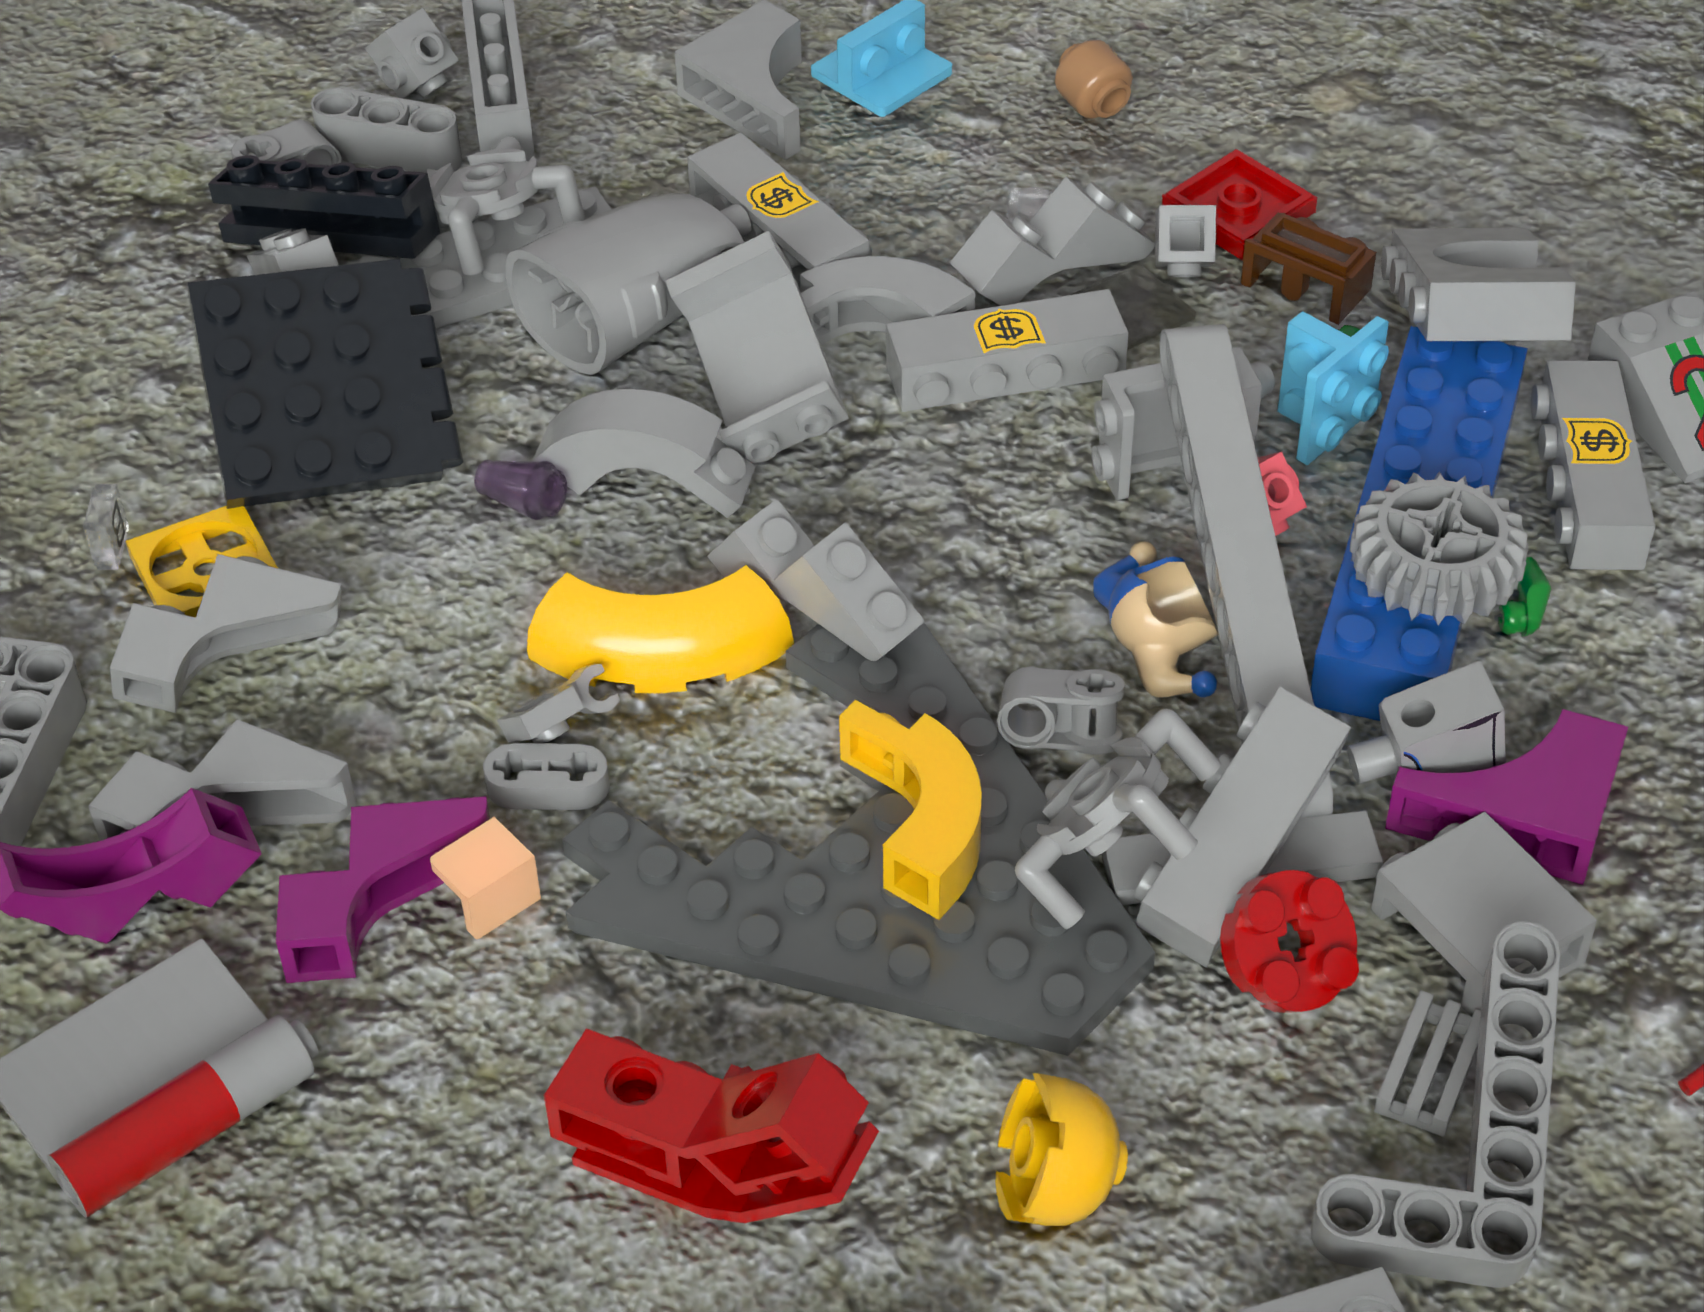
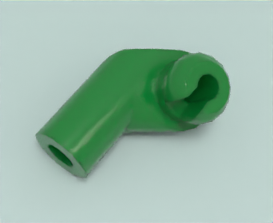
M1526 557L1524 576L1522 581H1519L1517 587L1519 592L1518 601L1508 600L1506 605L1499 606V610L1502 612V616L1498 617L1499 628L1507 635L1521 633L1522 637L1531 635L1540 628L1552 589L1541 567L1532 557Z

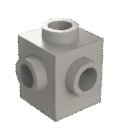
M424 8L387 29L365 47L377 65L382 81L394 90L398 98L403 99L417 90L424 98L448 82L444 72L459 61L452 51L449 39L441 30L437 29Z

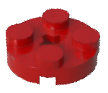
M1285 870L1260 875L1247 882L1237 893L1242 895L1236 901L1233 913L1225 914L1221 927L1220 942L1226 970L1232 982L1242 993L1250 992L1258 1001L1264 1003V1005L1260 1006L1273 1012H1304L1326 1005L1336 997L1341 989L1350 987L1356 981L1359 973V962L1356 957V927L1350 909L1344 901L1342 888L1336 881L1328 877L1318 878L1306 871ZM1287 923L1292 925L1294 931H1297L1300 937V948H1298V955L1295 959L1291 951H1281L1278 945V937L1287 934Z

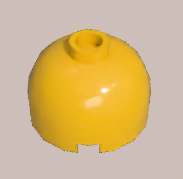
M1032 1073L1035 1080L1023 1078L1017 1084L1007 1104L999 1132L997 1147L1011 1149L1009 1159L1010 1176L1004 1172L996 1171L995 1186L999 1207L1007 1220L1045 1226H1067L1086 1219L1106 1200L1112 1186L1121 1183L1128 1163L1127 1145L1124 1141L1120 1140L1117 1122L1109 1106L1102 1097L1087 1085L1067 1078Z

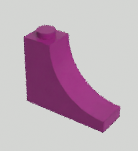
M1562 709L1553 729L1538 745L1522 756L1505 764L1489 769L1462 773H1434L1399 767L1392 787L1385 829L1432 841L1448 825L1453 823L1461 825L1486 812L1551 876L1584 885L1629 726Z

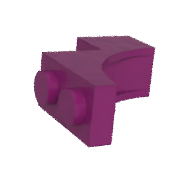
M190 788L179 800L151 820L124 833L101 841L64 848H28L0 842V910L14 918H27L55 927L68 935H80L108 944L158 890L173 899L184 898L211 908L262 853L241 806Z

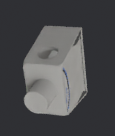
M1477 661L1384 698L1379 704L1381 736L1347 746L1349 763L1358 784L1391 775L1394 782L1399 767L1434 773H1462L1489 769L1506 763L1504 707L1482 662Z

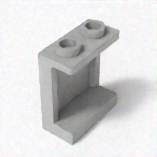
M1241 347L1232 348L1255 445L1262 383ZM1161 363L1104 374L1102 400L1096 401L1094 405L1095 421L1099 431V445L1092 448V463L1098 480H1106L1115 499L1121 500L1129 498L1130 476L1132 473L1182 462Z
M1486 812L1461 825L1458 823L1448 825L1432 841L1408 854L1406 852L1395 854L1378 870L1371 910L1381 920L1399 911L1464 977L1466 983L1461 1007L1471 1017L1475 1009L1481 1011L1484 974L1496 936L1505 926L1511 923L1531 921L1544 926L1554 935L1560 950L1559 978L1586 962L1597 920ZM1521 958L1506 960L1508 965L1517 972L1523 974L1537 972L1535 966L1527 960Z

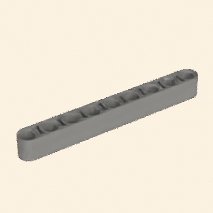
M1225 324L1163 329L1160 334L1162 373L1238 728H1240L1252 706L1259 702L1267 707L1279 687L1286 689L1312 705L1314 703L1228 329ZM1330 773L1324 779L1301 818L1332 814L1333 791Z

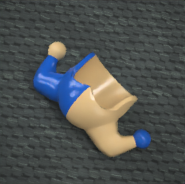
M1139 541L1131 547L1128 556L1104 569L1094 578V597L1109 610V619L1113 632L1119 642L1132 652L1140 680L1149 694L1154 697H1170L1187 693H1194L1198 697L1203 698L1211 696L1217 689V679L1213 673L1205 670L1197 672L1193 676L1179 673L1176 663L1179 656L1200 647L1218 636V630L1183 558L1173 556L1156 561V548L1149 542Z

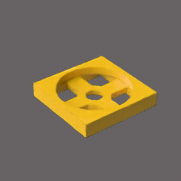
M224 506L125 541L129 556L154 606H171L182 611L186 616L195 618L203 596L190 597L177 595L176 593L187 589L199 593L205 592L211 574L205 576L196 574L194 571L197 566L203 563H215L217 554L232 558L241 556L253 557L263 561L270 567L278 568L244 506L230 509ZM228 532H235L240 534L246 543L219 552L217 550H210L205 540ZM181 549L186 558L182 566L155 576L152 571L155 559Z

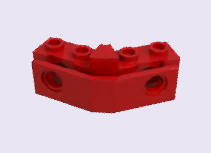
M586 1028L544 1094L550 1137L577 1147L572 1156L574 1166L703 1217L738 1223H749L841 1203L879 1132L870 1121L858 1124L869 1102L847 1081L845 1073L836 1064L824 1059L819 1053L755 1071L749 1066L741 1068L731 1064L724 1078L720 1079L709 1075L703 1068L692 1062H675L643 1050L637 1043L622 1036L609 1037Z

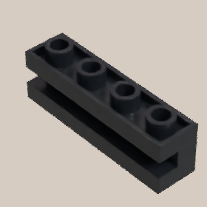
M245 155L230 160L227 163V167L208 183L213 203L228 204L232 208V211L218 223L223 242L261 246L259 240L287 229H291L293 232L306 228L308 235H327L334 252L415 259L440 233L428 173L404 171L399 166L370 169L356 168L354 164L348 162L329 166L307 164L303 159H289L283 162L259 160L257 156Z

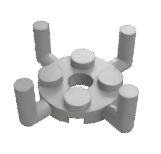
M512 136L504 137L493 150L468 155L469 166L454 172L452 164L449 163L437 170L432 176H428L435 209L439 213L441 222L450 225L464 275H475L482 272L485 268L472 223L476 216L491 214L495 220L514 218L524 212L523 202L532 197L538 189L555 188L563 223L585 220L573 170L567 165L538 167L536 158L532 156L528 161L525 151L521 150L519 141Z
M1171 709L1159 710L1134 737L1125 738L1111 745L1118 756L1103 766L1093 757L1078 768L1068 779H1055L1046 786L1045 796L1048 802L1042 812L1050 820L1049 825L1037 824V832L1041 837L1018 860L1015 866V874L1019 881L1064 929L1075 925L1082 918L1085 910L1048 871L1061 855L1072 854L1084 848L1093 857L1105 852L1121 836L1123 827L1119 823L1130 813H1134L1176 860H1180L1190 854L1198 843L1197 839L1158 797L1166 788L1169 778L1160 769L1161 763L1155 754L1167 743L1200 781H1204L1216 773L1221 766V762L1180 716Z

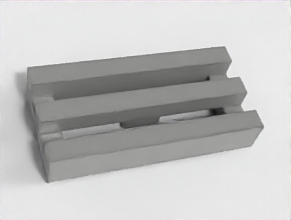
M1420 990L1377 1096L1374 1112L1444 1137L1478 1049L1481 1011L1475 1009L1471 1017L1460 1013V1003L1447 1000L1445 1007L1433 1004L1434 994ZM1426 1022L1437 1025L1407 1104L1396 1101V1096ZM1454 1031L1465 1035L1436 1112L1432 1114L1422 1110L1451 1033Z

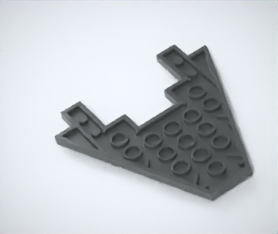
M925 623L920 625L877 661L866 659L820 624H817L786 650V669L846 707L854 700H857L879 713L891 715L908 729L926 713L949 729L970 754L979 775L982 792L980 854L977 867L967 888L940 920L883 888V844L914 811L913 806L897 791L840 760V767L878 792L802 860L751 827L710 864L705 866L610 800L605 802L562 839L564 856L600 881L566 910L568 928L576 934L1069 1056L1154 969L1155 951L1083 849L1072 854L1061 855L1048 869L1085 910L1082 918L1068 929H1064L1016 877V863L1041 837L1037 832V824L1049 825L1050 820L1042 812L1048 800L1010 744L1002 737L994 721Z

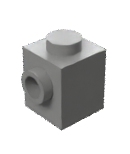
M1159 205L1155 211V267H1168V277H1200L1201 267H1211L1215 263L1216 205Z

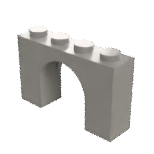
M1528 228L1392 229V245L1383 246L1382 278L1383 280H1389L1392 294L1398 296L1401 308H1406L1409 313L1410 322L1417 325L1426 341L1571 340L1576 281L1563 267L1537 268L1539 240Z

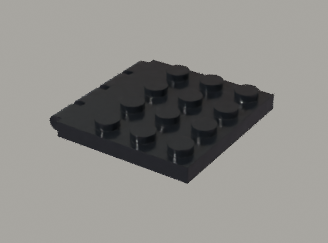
M400 259L188 282L189 304L227 509L442 480L443 469L457 467L463 463L456 423L454 421L433 422L449 418L454 413L445 370L439 367L422 369L436 366L443 361L434 317L431 315H420L427 313L432 308L422 268L402 269Z

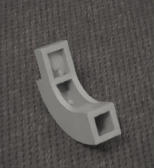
M886 256L853 257L825 263L800 274V293L821 345L837 336L850 332L880 331L886 333L887 323L975 310V291L939 268L910 259Z
M642 389L606 390L590 394L571 403L549 422L532 461L578 495L584 493L603 475L614 470L639 468L654 471L675 480L727 518L741 507L756 467L716 437L723 420L704 408L682 398Z

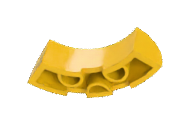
M747 565L709 585L689 591L660 595H638L611 591L591 585L566 572L548 590L535 610L528 629L527 654L530 660L566 679H570L572 674L582 667L602 664L605 671L591 679L589 686L592 687L596 686L599 679L608 682L634 684L635 693H671L687 691L686 682L707 679L724 674L726 682L752 673L784 655L786 650L794 645V638L790 620L780 600L766 582Z

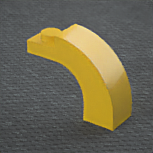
M854 700L839 715L840 760L897 791L914 808L908 819L883 844V888L940 920L967 888L979 859L982 792L976 766L961 741L949 729L928 714L924 713L908 729L891 715L879 713Z

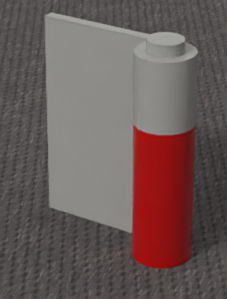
M203 938L1 1057L0 1104L76 1209L87 1218L314 1075L311 1059L318 1056L319 1051L313 1037L298 1019L288 1023L279 1014L267 1019Z

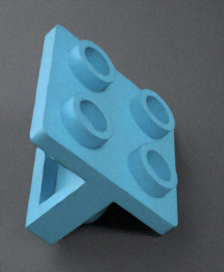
M903 0L837 40V50L811 65V76L880 117L890 114L952 75V63L925 48V4L918 0Z
M1303 311L1288 322L1277 412L1301 425L1296 456L1298 461L1309 465L1324 451H1332L1340 443L1345 433L1358 422L1369 420L1376 412L1382 398V393L1378 390L1381 369L1389 353V348L1385 345L1389 324L1387 320L1376 316L1352 337Z

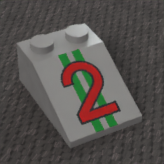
M1691 291L1596 322L1588 361L1619 362L1633 428L1684 483L1704 477V300L1695 291Z

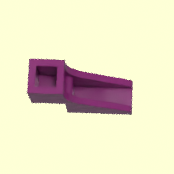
M487 796L472 798L454 797L446 800L382 803L379 805L351 807L349 870H318L303 874L279 875L276 944L286 982L296 983L356 978L358 953L369 929L389 911L444 884L432 871L430 858L490 819Z

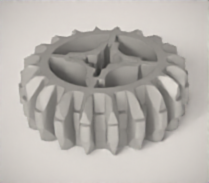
M1413 472L1406 484L1390 479L1384 491H1372L1366 505L1360 507L1359 514L1355 517L1351 536V561L1354 562L1356 579L1365 582L1367 585L1368 597H1384L1387 611L1403 607L1409 610L1411 621L1419 614L1433 616L1437 625L1441 623L1445 616H1454L1458 621L1465 624L1472 612L1488 617L1495 605L1507 604L1509 597L1513 594L1514 589H1517L1519 581H1522L1529 548L1527 543L1528 534L1523 532L1522 515L1510 511L1509 499L1492 498L1489 485L1475 489L1468 486L1465 476L1457 482L1447 481L1438 472L1433 480H1424Z

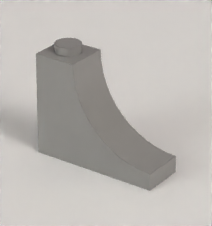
M762 0L675 51L677 94L779 157L787 160L801 151L799 107L784 97L777 89V86L788 72L802 63L800 19L767 0Z

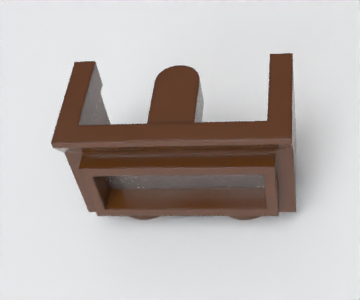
M1278 212L1254 238L1245 240L1241 284L1251 288L1258 281L1259 275L1272 261L1284 265L1281 291L1288 300L1297 301L1309 288L1310 277L1333 286L1329 321L1339 325L1371 290L1377 252L1368 249L1366 244L1358 238H1343L1319 228L1308 218H1294Z

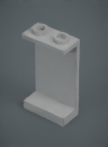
M769 231L665 281L672 300L689 322L726 428L719 430V434L727 447L737 451L752 464L764 462L773 458L778 452L809 437L822 435L832 426L849 419L790 264Z

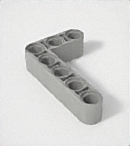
M0 636V842L10 845L21 846L86 709L87 701L72 653L60 644Z
M1516 921L1505 926L1496 936L1483 980L1466 1191L1356 1174L1334 1177L1328 1180L1319 1191L1310 1226L1311 1239L1315 1247L1328 1260L1339 1264L1370 1269L1383 1267L1384 1271L1493 1288L1508 1287L1519 1282L1526 1274L1538 1248L1542 1230L1560 967L1559 944L1554 935L1544 926L1531 921ZM1510 958L1527 960L1535 966L1537 972L1531 974L1517 972L1508 965L1506 960ZM1504 1024L1523 1026L1530 1032L1533 1039L1529 1041L1510 1039L1503 1033L1500 1026ZM1500 1091L1516 1093L1526 1101L1529 1108L1522 1111L1507 1109L1497 1101L1494 1094ZM1495 1160L1511 1162L1520 1169L1524 1179L1518 1182H1508L1499 1179L1492 1173L1488 1163ZM1338 1208H1348L1359 1213L1367 1225L1357 1231H1346L1337 1227L1331 1221L1328 1214ZM1420 1219L1431 1222L1439 1229L1443 1239L1434 1243L1418 1241L1409 1234L1405 1224L1412 1220ZM1489 1231L1506 1233L1515 1240L1519 1247V1252L1512 1255H1502L1494 1252L1486 1245L1482 1234Z

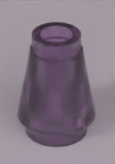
M487 459L478 466L475 473L474 484L479 494L486 495L533 520L555 516L561 510L566 499V477L563 472L556 470L555 466L549 461H493Z

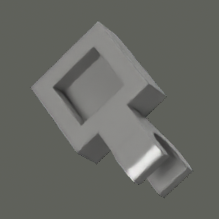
M602 664L585 666L576 670L564 684L545 691L499 718L497 722L508 743L531 739L534 743H547L570 729L565 719L577 712L598 714L612 710L620 701L617 693L605 695L599 698V700H595L589 693L591 679L605 671Z

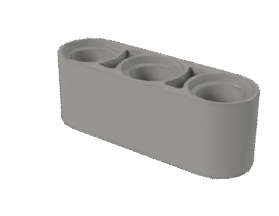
M339 87L325 89L318 92L312 98L311 108L315 128L339 151L341 160L381 168L399 166L404 171L426 173L427 169L439 170L449 163L452 164L454 172L461 167L462 154L455 112L448 107Z

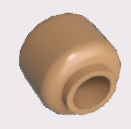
M1088 40L1083 43L1074 44L1064 51L1059 60V66L1056 69L1054 82L1058 92L1078 114L1085 118H1108L1118 113L1127 104L1131 94L1133 76L1130 67L1108 44L1101 40Z

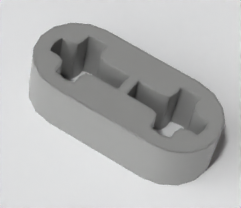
M552 743L504 744L489 753L483 763L487 795L493 803L503 808L536 810L590 809L600 804L607 797L610 789L607 759L599 749L590 745ZM519 772L516 780H509L511 773ZM585 773L583 780L574 781L576 774Z

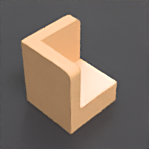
M495 817L435 853L430 858L432 871L461 899L466 929L475 939L482 938L541 899L535 856Z

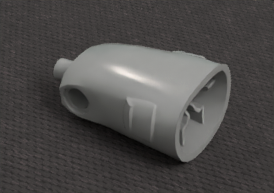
M668 193L637 200L584 221L564 223L562 226L538 235L533 242L510 251L505 263V276L509 295L516 314L525 329L544 350L565 366L579 373L592 375L600 372L682 316V312L670 296L665 281L744 243L742 237L750 233L751 221L746 210L738 204H733L719 211L708 202L690 194Z

